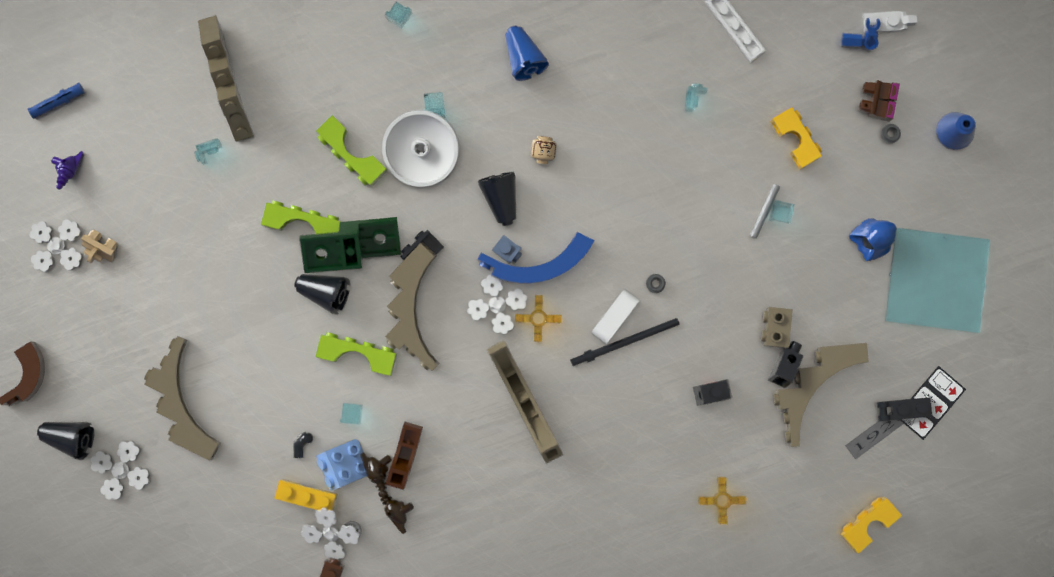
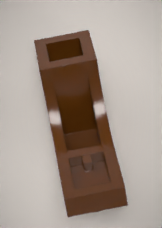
M404 422L385 485L402 490L405 489L420 442L422 426Z

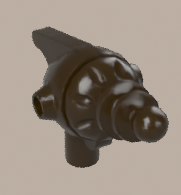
M361 453L360 456L369 480L377 484L375 487L379 488L378 491H381V496H387V491H385L387 487H385L386 482L384 480L387 476L385 474L388 471L386 465L392 461L391 457L386 455L381 460H378L375 457L368 458L365 453Z
M379 491L378 495L382 497L380 500L385 505V514L402 534L406 533L404 527L407 520L406 513L414 509L413 504L408 503L404 505L402 501L391 500L392 497H388V494L383 497L381 496V491Z

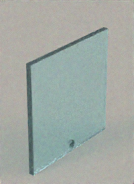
M896 228L892 267L889 273L890 284L885 321L980 333L990 239Z

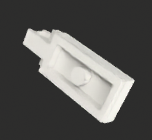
M902 11L863 14L864 33L868 30L865 24L867 18L870 19V25H875L877 18H879L881 24L877 30L878 33L902 31L907 29V25H916L917 15L906 16V12Z

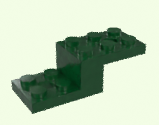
M397 217L340 222L339 232L300 235L299 238L304 274L361 269L363 258L401 255ZM382 234L385 236V239L377 241L375 236ZM323 249L327 252V254L325 256H319L317 255L316 251Z

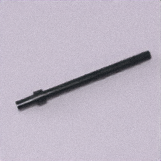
M675 318L593 351L590 349L585 351L583 355L570 359L571 364L576 366L586 361H594L596 357L680 325L679 321Z

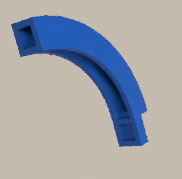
M576 232L570 244L560 255L545 264L533 267L507 265L483 253H480L477 261L485 269L490 270V268H493L491 276L512 283H537L557 277L571 269L586 255L595 240Z

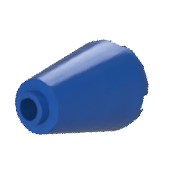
M518 26L508 28L505 38L511 71L515 80H528L532 78L531 74L537 73L539 75L549 66L547 58L525 30Z
M960 112L946 114L941 118L936 129L940 143L952 150L967 147L974 139L976 123L971 116Z

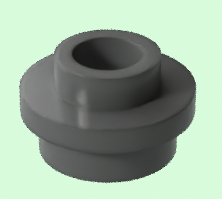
M888 124L882 129L881 136L885 142L895 143L899 140L901 131L898 126ZM888 131H892L894 133V136L889 137L887 134Z
M653 274L648 277L646 286L650 292L659 293L665 288V279L661 275ZM654 280H657L659 282L658 287H654L652 285V282Z

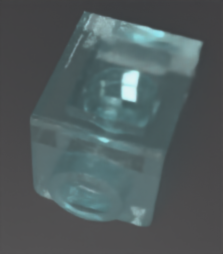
M692 84V86H688L686 89L685 112H693L694 107H698L699 96H695L696 94L705 95L707 93V88L703 87L702 84Z
M216 138L195 145L197 150L194 153L197 161H201V164L206 165L208 163L204 153L208 155L219 152L218 149L223 147L221 141Z

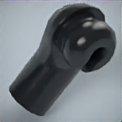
M303 432L294 440V458H303V447L313 441L311 433Z

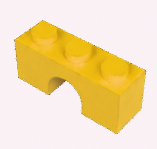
M793 107L774 117L770 122L779 137L788 133L797 136L799 146L790 155L800 170L822 156L820 154L822 150L818 143H814L811 139L812 133L809 128L803 126L800 121L802 117L798 110L794 111Z
M280 479L274 499L315 510L327 508L333 511L338 494Z
M878 497L871 503L872 507L868 511L863 510L856 516L858 519L853 524L849 522L842 528L843 532L840 535L854 552L859 554L873 541L867 534V527L870 522L877 520L883 527L889 528L902 516L888 498L883 497L881 499Z

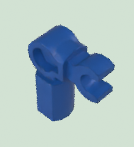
M877 18L875 25H870V19H866L865 24L868 30L865 31V36H862V34L842 33L841 46H865L869 50H874L879 44L877 31L881 24L879 18Z

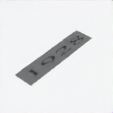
M900 420L878 421L845 446L856 460L904 423Z

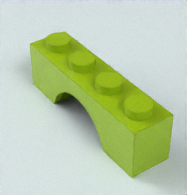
M333 115L316 130L319 134L317 139L324 146L328 143L333 148L331 153L337 159L342 157L346 161L345 167L351 172L355 170L360 175L358 179L365 186L369 184L372 187L387 172V169L373 155L366 158H357L347 152L345 148L347 130Z
M274 200L272 203H266L261 221L262 226L282 231L286 225L293 221H305L312 225L316 234L339 232V223L341 222L338 221L339 217L328 215L327 218L322 217L320 212L309 210V213L302 211L301 207L293 205L290 208L283 207L284 203Z
M329 332L326 333V336L321 335L315 357L336 362L347 352H360L368 359L371 371L392 376L397 354L393 353L394 349L383 346L382 350L374 348L375 344L364 342L363 345L357 344L356 339L345 337V340L337 339V334Z

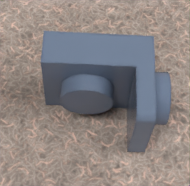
M504 235L492 249L493 252L509 264L512 261L516 263L522 255L520 252L522 248Z

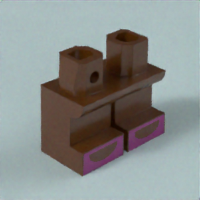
M877 80L875 83L865 82L862 93L871 95V100H861L859 111L868 113V117L888 122L893 120L896 107L895 101H897L900 83H886Z

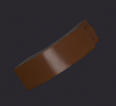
M30 341L14 351L22 365L23 375L20 383L15 388L0 397L1 405H9L10 407L19 401L18 398L21 401H28L41 387L45 374V363L43 355L35 342Z

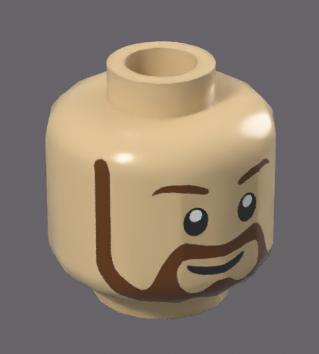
M538 136L537 139L532 141L531 157L537 159L536 163L548 164V161L555 159L557 144L555 141H552V137Z

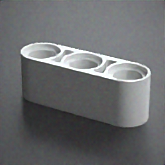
M624 289L591 333L607 344L640 300Z

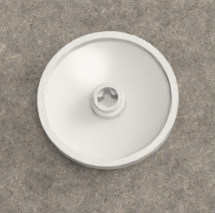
M412 110L400 115L389 125L382 141V154L387 168L398 180L411 186L425 187L442 181L450 174L458 159L459 143L455 130L445 118L428 110Z

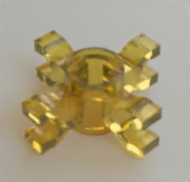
M535 295V310L531 314H515V322H530L534 326V342H542V327L546 323H561L562 315H546L542 311L543 295ZM537 313L542 314L544 317V321L541 324H536L533 321V316Z
M717 477L718 492L714 496H698V504L715 505L718 508V524H727V509L731 504H746V496H730L726 493L727 478ZM721 495L727 497V503L723 506H720L717 502L718 497Z

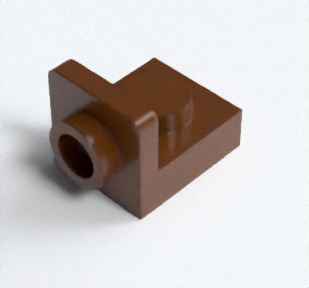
M326 559L320 577H341L344 565L338 559Z

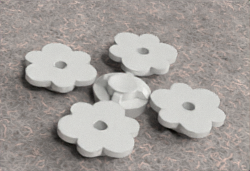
M64 220L62 226L58 227V231L61 232L60 238H51L49 234L51 233V228L47 227L44 221H40L37 225H32V231L29 234L30 238L36 240L37 243L48 241L47 248L49 250L44 252L38 250L36 255L31 257L34 269H40L42 272L48 271L49 266L53 264L52 254L61 253L62 257L60 263L64 265L65 269L72 270L80 265L81 253L76 252L74 248H70L69 251L64 250L65 244L63 240L74 241L75 237L80 235L81 231L77 228V222Z
M488 275L487 279L481 281V286L484 288L483 292L490 294L493 298L490 299L489 305L483 303L482 299L477 301L471 300L468 304L467 313L471 315L473 320L477 321L480 318H485L486 312L490 308L492 312L498 313L496 318L492 320L494 325L493 331L495 333L501 332L505 335L508 330L513 329L514 324L511 322L509 315L505 316L501 312L504 311L506 305L511 306L512 310L524 309L527 296L523 294L521 289H516L514 292L510 291L508 297L504 300L502 297L497 296L499 291L503 289L501 285L502 280Z
M123 441L119 444L117 455L120 456L122 462H116L113 466L110 461L111 456L105 455L103 451L97 452L96 456L91 458V469L93 471H99V473L103 474L106 470L111 469L112 475L115 477L111 480H105L104 486L100 488V492L108 500L112 498L119 499L121 496L120 491L123 490V486L119 485L118 479H123L127 476L130 480L129 485L135 486L138 490L142 489L144 484L149 483L147 478L149 472L146 469L141 470V468L136 467L134 471H129L126 464L129 460L134 461L136 459L135 455L139 453V448L134 446L133 441L128 443Z
M327 508L317 510L315 512V516L318 518L317 522L323 524L325 528L321 532L315 525H304L301 536L305 537V541L308 543H318L323 535L327 540H330L329 544L324 546L326 550L325 556L338 560L339 558H344L343 546L338 545L335 540L340 537L345 543L356 544L360 536L359 532L352 525L342 526L339 531L336 526L332 525L337 521L334 511Z

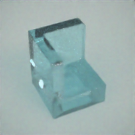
M396 1L389 12L386 11L385 17L402 29L411 16L412 10Z
M443 93L424 94L425 110L432 111L446 118Z
M775 200L772 204L769 221L776 220L790 224L795 204Z
M343 403L340 423L361 424L363 405Z

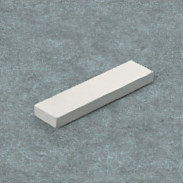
M728 0L705 1L707 7L750 63L766 51Z

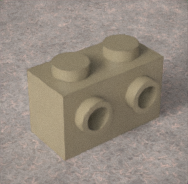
M768 307L767 311H764L763 322L766 325L765 330H762L761 341L764 342V346L789 348L793 309Z

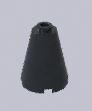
M514 171L480 179L478 185L497 223H502V226L513 224V220L516 219V178Z
M302 274L296 278L294 283L298 293L336 315L339 314L338 310H343L350 292L346 290L347 285H350V280L345 277Z
M44 422L38 427L37 436L40 441L76 460H83L89 454L85 453L87 448H92L94 427H90L91 423Z

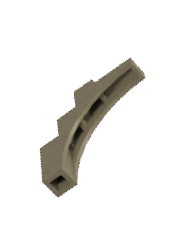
M214 15L198 20L201 44L208 60L210 75L216 87L218 102L223 115L227 119L235 142L253 137V131L235 82L217 16Z
M422 242L389 276L392 279L390 282L397 289L401 288L402 291L387 306L390 309L388 312L395 319L399 318L400 321L385 337L388 339L387 343L393 349L397 348L399 350L405 345L407 347L406 351L413 357L416 355L421 360L419 363L426 370L430 369L433 371L440 363L430 353L422 339L417 322L416 303L421 280L428 266L437 255Z
M177 336L176 339H172L169 345L171 350L168 356L165 355L161 360V369L153 367L152 370L149 369L144 377V380H146L144 385L164 394V397H160L156 407L158 409L156 413L176 422V425L173 424L168 432V435H170L168 440L211 461L221 442L209 436L196 423L183 400L180 387V364L182 353L188 340Z
M505 341L488 348L487 351L545 463L547 464L562 456L563 453Z
M867 343L818 347V351L815 352L816 363H819L820 367L799 368L795 376V384H798L799 388L776 390V394L773 395L774 405H777L778 409H786V412L783 413L784 424H787L788 432H785V441L789 443V447L800 446L802 417L815 391L828 378L840 370L852 365L869 362Z

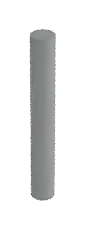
M773 184L750 234L751 237L757 239L780 186Z

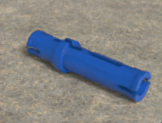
M78 82L66 90H59L60 93L29 107V114L35 119L63 103H70L71 99L85 93L82 85Z

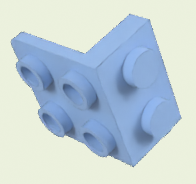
M357 439L316 456L318 467L322 470L325 476V483L330 488V491L367 476L360 456L363 450Z

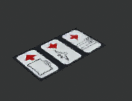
M938 366L911 397V399L931 397L932 417L900 419V421L924 440L966 389Z

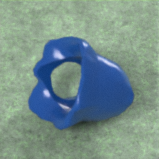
M866 219L850 233L849 237L858 245V250L863 254L865 260L871 261L890 252L891 245L895 241L896 225L885 220ZM863 237L867 238L873 249H868L864 246Z

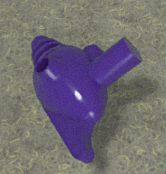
M82 151L75 156H68L65 159L55 156L52 158L51 163L56 165L55 169L58 174L56 188L58 190H61L68 183V180L75 176L84 156Z

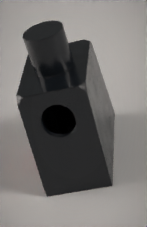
M791 341L789 348L781 351L768 381L783 388L793 383L803 359V355L799 353L802 347L800 343Z
M728 379L693 387L697 406L733 398Z

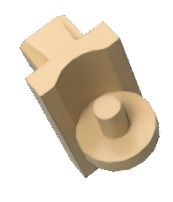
M94 229L88 235L84 234L81 238L83 241L82 246L86 248L83 253L88 255L87 262L92 263L94 260L101 262L103 258L112 263L115 258L114 252L117 248V242L108 238L104 245L99 243L102 234Z

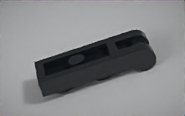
M931 397L877 402V408H879L880 412L878 421L932 417ZM887 407L892 408V414L887 415Z

